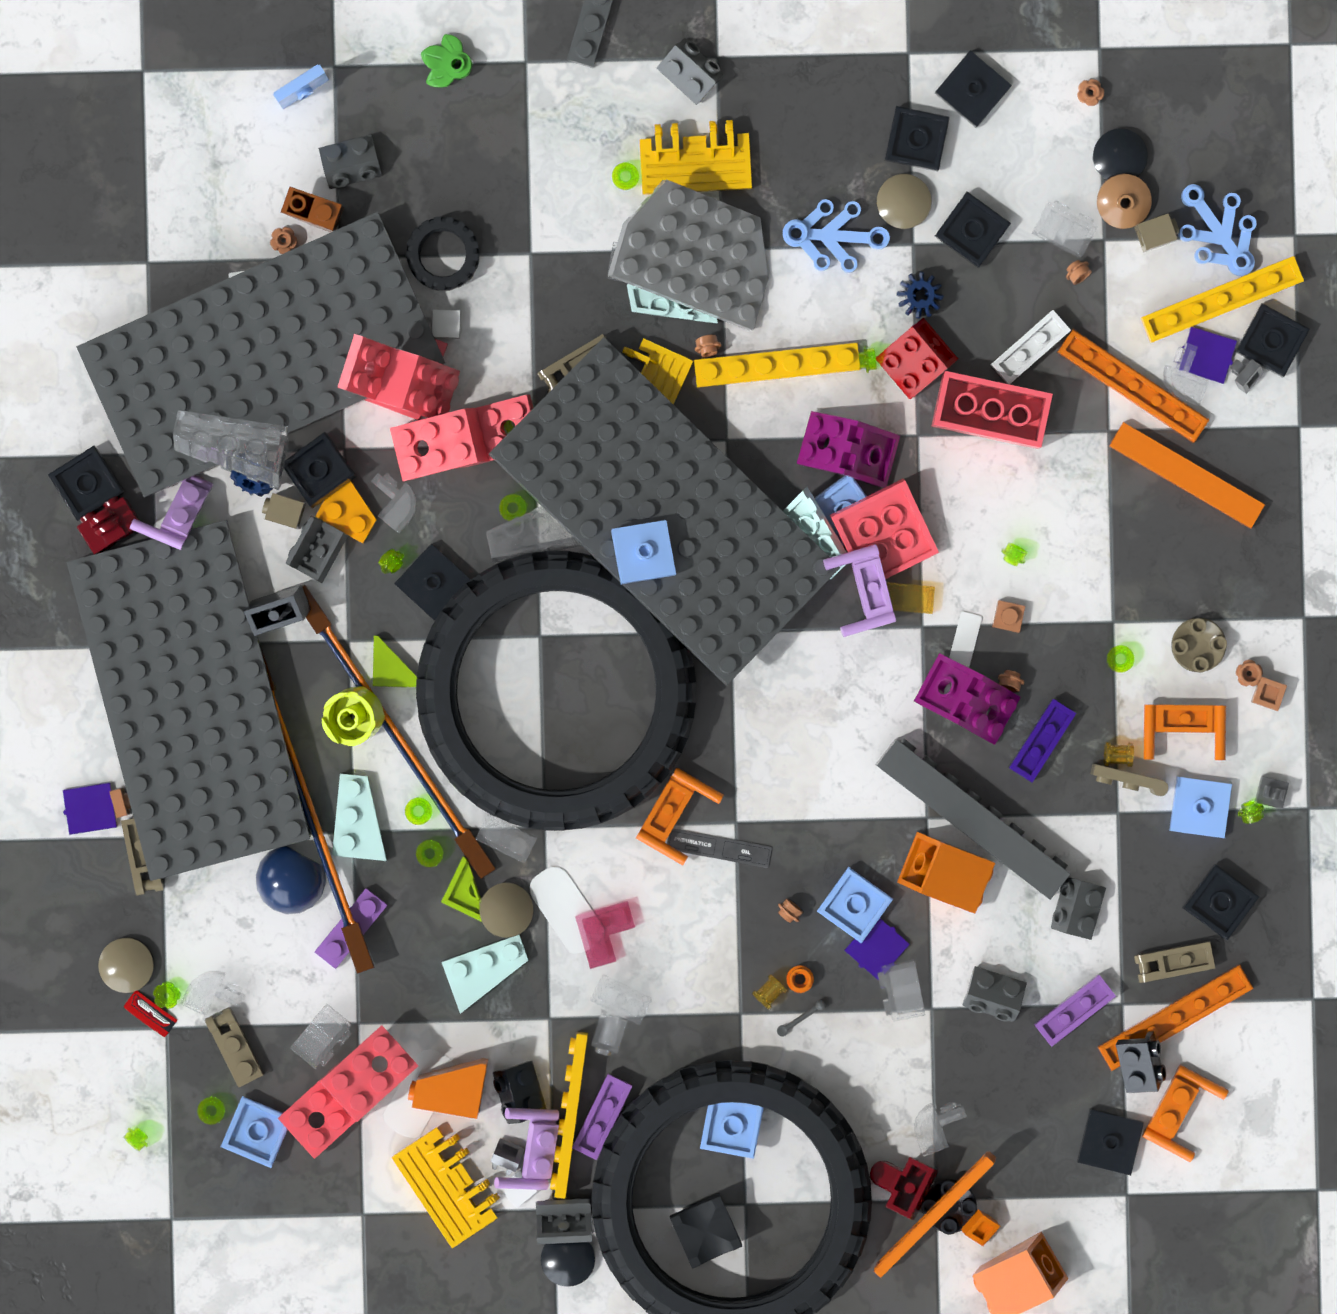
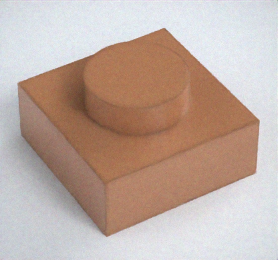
M998 600L992 627L1020 633L1025 606Z
M1261 676L1251 702L1278 711L1287 685Z
M124 788L109 791L116 818L131 814L129 810L131 805Z

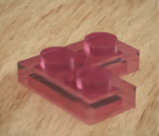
M628 901L575 916L590 969L616 962L609 935L635 928Z

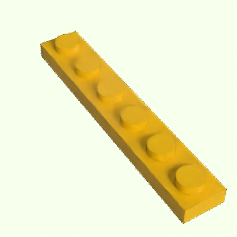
M1292 256L1143 316L1141 321L1150 343H1153L1302 283L1304 279L1295 257Z
M858 343L694 360L697 388L860 371Z
M577 1031L576 1038H570L568 1054H574L573 1064H567L565 1081H570L569 1092H563L561 1108L566 1109L565 1119H559L558 1135L563 1136L562 1145L556 1146L554 1162L559 1163L558 1174L552 1173L550 1189L555 1190L556 1198L565 1199L588 1036L586 1032Z

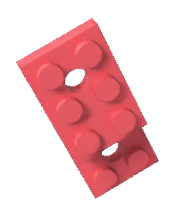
M354 334L338 388L430 418L449 413L450 402L454 390L458 386L460 371L425 357Z
M530 394L477 408H464L390 428L402 481L494 461L489 453L507 435L504 431L506 421L511 420L516 426L533 409ZM422 440L427 442L429 446V451L425 456L421 455L417 449L419 442Z
M381 1025L281 1114L278 1119L315 1159L351 1125L358 1122L400 1084L418 1065ZM377 1056H382L387 1060V1068L383 1072H376L372 1068V1060ZM313 1112H320L324 1116V1124L319 1128H313L309 1124L308 1119Z

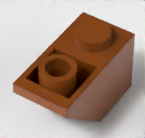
M290 186L281 213L311 226L333 232L337 229L344 207L336 202Z

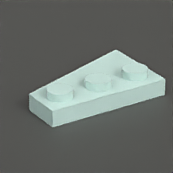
M627 284L631 310L634 313L718 324L715 317Z
M806 487L783 512L830 558L847 553L809 488ZM845 565L839 566L840 569L830 579H832Z
M341 773L332 856L387 861L368 776Z
M520 934L442 961L460 1014L529 960Z

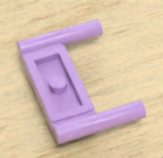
M197 476L181 481L182 484L160 529L133 519L130 529L181 550L212 489L213 483Z
M876 544L823 560L826 570L849 563L852 564L863 612L866 616L865 620L840 627L843 637L896 622Z
M506 1108V1119L530 1120L522 1178L496 1177L494 1181L495 1188L547 1190L549 1186L548 1179H551L559 1128L556 1121L559 1119V1111Z

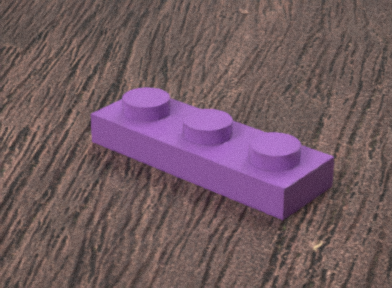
M368 888L362 892L350 907L353 919L356 923L359 922L363 935L388 905ZM342 918L315 950L318 956L335 969L349 953L341 930L343 928Z
M1097 974L1034 1025L1052 1047L1115 998L1116 995L1102 977Z
M609 1073L607 1074L572 1146L573 1149L597 1160L602 1146L633 1086L632 1084Z

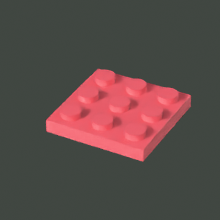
M904 479L830 515L847 552L874 544L877 545L885 579L939 553Z

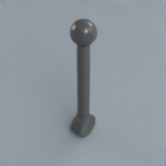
M818 1000L814 1007L786 1026H779L777 1028L778 1035L781 1037L786 1036L789 1029L816 1011L824 1010L826 1002Z

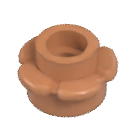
M1095 79L1084 80L1078 86L1079 92L1077 97L1081 103L1095 106L1099 100L1103 99L1104 89L1101 88L1099 81ZM1089 90L1093 91L1092 95L1088 94Z
M288 227L283 229L277 228L271 234L270 245L275 251L278 250L280 254L291 251L297 245V237L294 236V231ZM282 238H286L285 243L281 242Z
M1077 260L1070 264L1066 269L1068 272L1066 275L1067 280H1071L1074 285L1084 281L1092 272L1088 267L1089 263Z
M716 335L702 336L695 341L697 346L695 351L700 353L702 357L716 355L718 353L717 350L721 347V342H718Z
M1245 660L1242 665L1240 664L1236 668L1238 682L1246 687L1248 685L1256 686L1263 675L1262 667L1259 664H1255L1253 660ZM1248 671H1251V676H1247Z
M1006 670L1004 674H1000L998 680H1000L999 685L1011 692H1019L1021 685H1024L1025 682L1020 678V673Z
M786 898L783 903L778 904L781 909L778 913L787 922L791 923L793 920L796 922L800 921L798 918L802 915L803 911L794 902Z

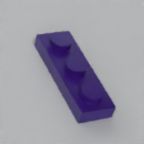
M1052 699L1008 768L1033 783L1076 713L1055 699Z

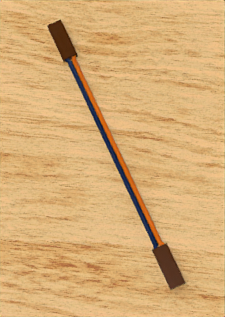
M302 586L311 607L306 619L315 633L323 636L355 686H363L373 692L332 632L331 622L307 586ZM383 708L385 720L382 726L455 833L456 838L454 840L480 879L496 868L470 829L467 830L463 827Z
M262 650L303 810L343 921V928L341 930L358 974L375 967L360 924L355 922L279 710L274 691L277 689Z

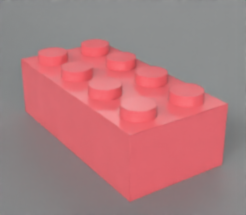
M944 371L931 426L1040 449L1053 394Z

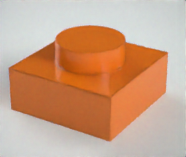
M978 1209L961 1230L967 1237L984 1246L1001 1226L995 1219Z

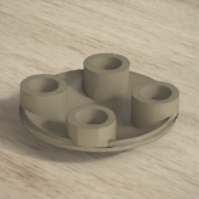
M899 174L883 183L878 192L876 204L885 222L893 227L905 230L915 227L925 220L930 212L932 200L928 187L921 179L910 174Z
M1193 618L1183 622L1174 632L1171 642L1175 660L1186 670L1199 673L1216 667L1223 659L1227 647L1225 635L1221 628L1213 621L1205 618Z
M513 883L494 885L481 897L479 902L481 921L494 936L505 938L517 936L529 926L533 917V904L530 896L522 887Z
M121 938L111 942L104 948L99 958L98 966L102 980L111 989L122 993H130L141 989L149 981L154 970L150 951L143 943L133 938Z

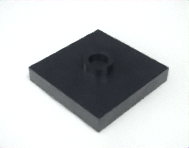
M970 50L935 91V94L977 128L1012 85Z
M896 106L884 161L938 172L950 117Z
M966 191L934 237L979 268L1011 223Z
M1261 303L1235 352L1249 360H1254L1263 368L1283 378L1310 329Z
M326 432L319 435L281 463L312 509L357 477Z
M95 445L48 474L77 521H80L86 514L99 509L113 497H118L124 493V490Z
M430 544L394 584L435 621L451 597L471 579L433 544Z
M1214 864L1182 908L1222 938L1228 940L1259 896Z
M1090 1109L1077 1162L1131 1176L1144 1122Z

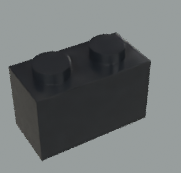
M298 585L252 600L249 603V607L244 610L253 635L256 636L303 621L310 612L311 607L302 586Z

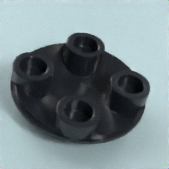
M1120 128L1103 134L1096 142L1092 156L1095 168L1106 180L1118 174H1131L1138 177L1145 169L1148 159L1147 148L1141 137L1131 130Z
M945 1179L934 1183L922 1203L923 1214L957 1180ZM971 1189L932 1227L947 1235L962 1231V1227L977 1211L976 1198Z
M590 1242L545 1244L541 1252L543 1272L549 1280L557 1285L565 1287L576 1286L584 1282L594 1269V1249Z

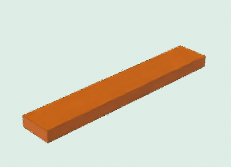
M1074 329L1071 330L1057 353L1192 443L1196 441L1209 421L1208 418Z
M1124 422L1109 445L1112 449L1250 529L1265 504Z
M1238 964L1097 1047L1109 1068L1113 1071L1120 1067L1116 1049L1118 1040L1145 1038L1148 1031H1154L1156 1040H1159L1161 1043L1254 988Z
M987 1151L876 1263L874 1272L881 1278L994 1165L996 1157L990 1151Z

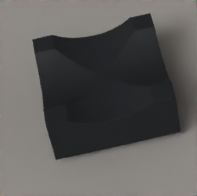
M720 1193L670 1215L672 1225L692 1269L720 1255L743 1247Z

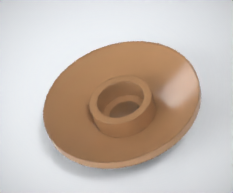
M1118 174L1109 178L1101 186L1097 195V209L1100 216L1109 225L1120 229L1131 228L1141 223L1147 217L1152 203L1148 186L1140 178L1131 174ZM1123 198L1130 199V205L1128 207H1122L1120 205V202Z

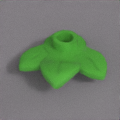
M444 34L441 46H429L421 52L423 62L432 69L426 80V83L432 87H448L455 79L467 77L472 70L470 56L464 53L462 42L453 35ZM461 60V67L459 69H455V62Z

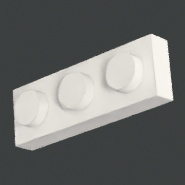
M1052 310L997 358L991 366L1007 384H1011L1071 330Z

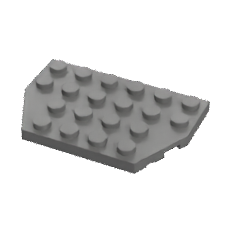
M662 180L654 189L652 195L647 197L641 203V207L623 223L608 276L745 330H754L768 282L761 218L672 181Z

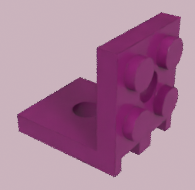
M811 411L797 464L842 474L885 488L889 480L900 435L857 420ZM829 437V445L827 448H824L825 440ZM873 450V458L870 460V454Z
M939 653L914 702L995 745L1021 697L986 676ZM952 683L950 691L944 694L945 687Z

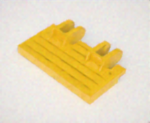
M726 120L727 145L717 146V125L715 121H709L710 148H706V136L682 137L683 149H679L678 123H672L670 127L673 148L662 149L663 133L661 124H654L656 151H652L651 139H639L643 195H652L654 189L662 180L672 181L696 192L752 189L749 133L737 134L738 146H734L733 120Z
M644 338L639 350L650 354L649 357L624 347L622 352L627 357L645 363L640 373L674 405L693 361Z
M436 1127L391 1158L451 1248H454L498 1218L492 1208L483 1214L480 1212L495 1203L500 1197L497 1193L491 1194L478 1205L474 1204L471 1197L487 1189L491 1183L488 1179H485L466 1192L465 1188L474 1183L462 1163H459L452 1169L450 1166L470 1152L467 1147L462 1148L445 1160L440 1152L457 1143L460 1137L456 1133L436 1146L434 1143L443 1137L438 1127Z

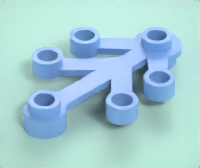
M1196 184L1188 185L1181 193L1182 202L1188 207H1195L1212 232L1197 230L1192 225H1184L1179 230V238L1184 242L1194 240L1222 245L1227 254L1212 253L1207 247H1201L1194 254L1197 263L1206 264L1208 262L1226 265L1229 271L1236 276L1249 274L1255 264L1254 257L1248 250L1252 230L1256 227V219L1251 215H1246L1240 219L1239 228L1241 229L1237 248L1231 239L1235 211L1241 202L1240 197L1236 193H1229L1224 197L1223 205L1225 208L1221 225L1203 200V189ZM1191 190L1197 191V200L1190 199L1189 192ZM1228 197L1236 199L1235 206L1228 205ZM1244 219L1251 220L1252 227L1250 229H1246L1243 226ZM1183 229H1190L1192 236L1185 238L1182 234ZM1205 251L1208 254L1207 260H1200L1198 253ZM1238 257H1243L1246 260L1244 267L1237 265L1236 260Z
M827 199L821 200L817 208L804 220H791L784 226L783 238L785 242L792 247H801L813 260V265L818 271L827 270L830 265V259L827 255L820 254L810 240L822 241L841 263V269L846 273L855 271L857 260L853 256H849L838 242L869 244L873 249L881 250L887 246L890 240L888 231L883 227H875L870 232L838 230L851 218L859 216L861 207L855 201L848 202L844 210L823 229H811V227L822 216L827 217L832 214L834 206ZM821 204H829L830 211L823 213L820 210ZM855 205L858 212L855 215L849 214L847 211L848 206ZM793 229H799L801 231V237L797 239L793 238L791 236V231ZM875 234L882 235L883 242L876 244L873 241V236ZM817 259H826L827 265L823 268L819 267ZM845 260H852L854 267L846 269L844 267Z

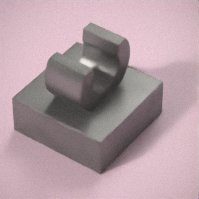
M1237 359L1230 366L1231 372L1237 376L1235 379L1237 387L1246 394L1264 373L1261 366L1252 359L1246 366Z
M1261 776L1255 803L1283 809L1289 783Z
M500 1138L490 1161L493 1163L492 1169L496 1170L499 1165L507 1169L506 1175H510L512 1171L516 1172L525 1148Z

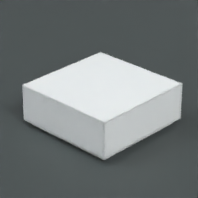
M433 310L432 334L434 338L460 339V310Z
M518 1170L510 1178H522V1170ZM500 1189L516 1209L538 1191L530 1189Z

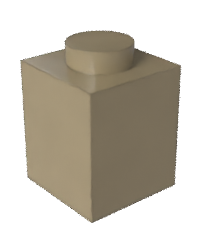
M1169 213L1139 223L1134 227L1143 253L1175 242L1177 240L1176 235L1179 234L1177 222L1174 218L1170 219Z
M272 493L271 498L266 497L262 513L266 514L265 520L299 529L306 503Z

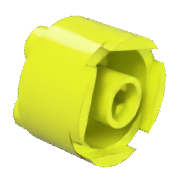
M363 686L350 687L332 696L326 702L322 726L332 741L338 744L356 746L373 737L380 730L385 720V715L380 700L373 692ZM352 713L355 715L354 720H352L350 717Z

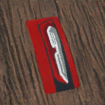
M134 991L124 1005L127 1011L163 1037L167 1036L177 1022V1019L162 1010L139 991Z

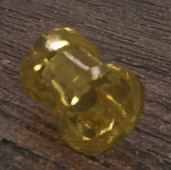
M1105 742L1104 766H1109L1110 764H1127V767L1133 766V743H1128V745H1111L1110 742Z
M770 973L768 981L758 991L754 990L752 994L770 1010L772 1008L771 1004L788 990Z

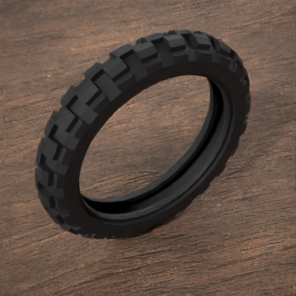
M572 551L528 553L497 563L479 573L462 586L440 611L431 626L419 660L416 679L418 718L429 751L436 764L449 782L477 807L492 816L525 828L544 831L582 829L601 824L631 810L660 786L672 771L682 754L694 720L696 706L694 662L691 651L592 555ZM549 591H565L589 596L603 602L622 615L633 626L645 644L652 661L656 682V699L651 723L645 737L632 756L614 772L596 782L563 790L542 789L522 784L507 777L490 765L478 752L465 730L457 696L458 676L463 656L470 641L482 624L499 609L517 599Z
M719 1060L696 1064L678 1070L648 1087L630 1103L611 1128L602 1146L593 1179V1222L602 1255L621 1288L648 1314L817 1313L831 1301V1298L844 1286L853 1273V1269L862 1255L871 1221V1181L867 1162L861 1145L843 1114L824 1094L802 1078L786 1070L753 1061ZM734 1102L757 1105L772 1110L794 1123L805 1133L814 1144L825 1164L830 1184L831 1201L828 1223L823 1238L812 1257L802 1269L781 1285L768 1291L745 1297L730 1298L707 1295L692 1290L670 1277L659 1267L650 1256L639 1236L634 1219L632 1198L639 1165L652 1142L667 1126L695 1109L718 1103Z

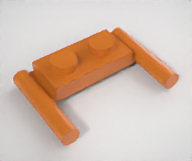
M1144 705V759H1155V732L1215 733V760H1226L1225 705Z
M676 767L637 834L636 839L683 866L688 856L666 844V839L694 791L699 792L717 804L720 803L724 794Z
M1180 1064L1142 1137L1191 1162L1195 1152L1172 1141V1138L1176 1135L1198 1094L1199 1087L1223 1100L1226 1098L1229 1090Z

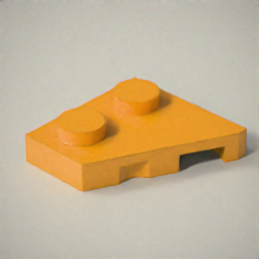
M351 481L326 498L316 514V517L363 544L377 521Z

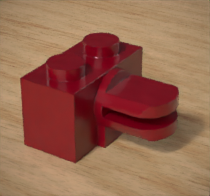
M115 496L103 504L105 509L97 514L92 511L80 519L82 523L77 526V529L94 555L102 553L135 532L130 529L133 519L139 521L140 519L127 498L122 497L119 499Z
M909 1157L904 1169L888 1161H878L871 1168L870 1179L875 1185L891 1193L885 1207L911 1220H915L938 1170Z

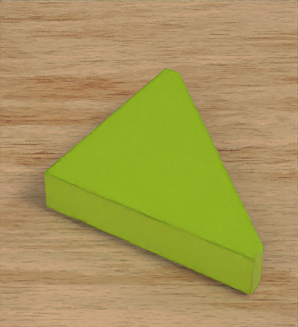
M374 636L373 686L416 687L417 676L379 636Z
M463 856L441 903L481 921L479 911L481 896L468 859Z

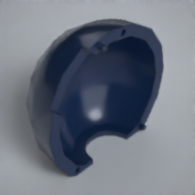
M287 845L270 850L260 861L256 873L257 891L263 902L271 909L284 914L302 913L313 907L321 898L326 884L323 865L300 854Z

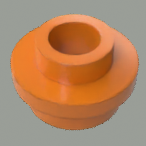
M798 965L789 970L786 981L792 991L804 993L812 987L814 976L809 968ZM803 974L805 981L802 984L796 983V975Z

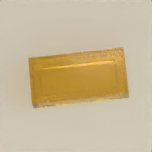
M886 582L893 611L933 614L935 587Z

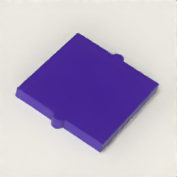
M1191 327L1186 344L1181 348L1183 354L1178 370L1224 384L1229 365L1233 364L1231 359L1237 341Z
M111 783L62 790L65 804L63 814L67 817L69 835L117 828L115 810L109 792L112 791Z
M879 918L862 943L854 938L844 951L859 963L858 966L860 968L864 967L879 980L910 944L895 932V927L888 926Z

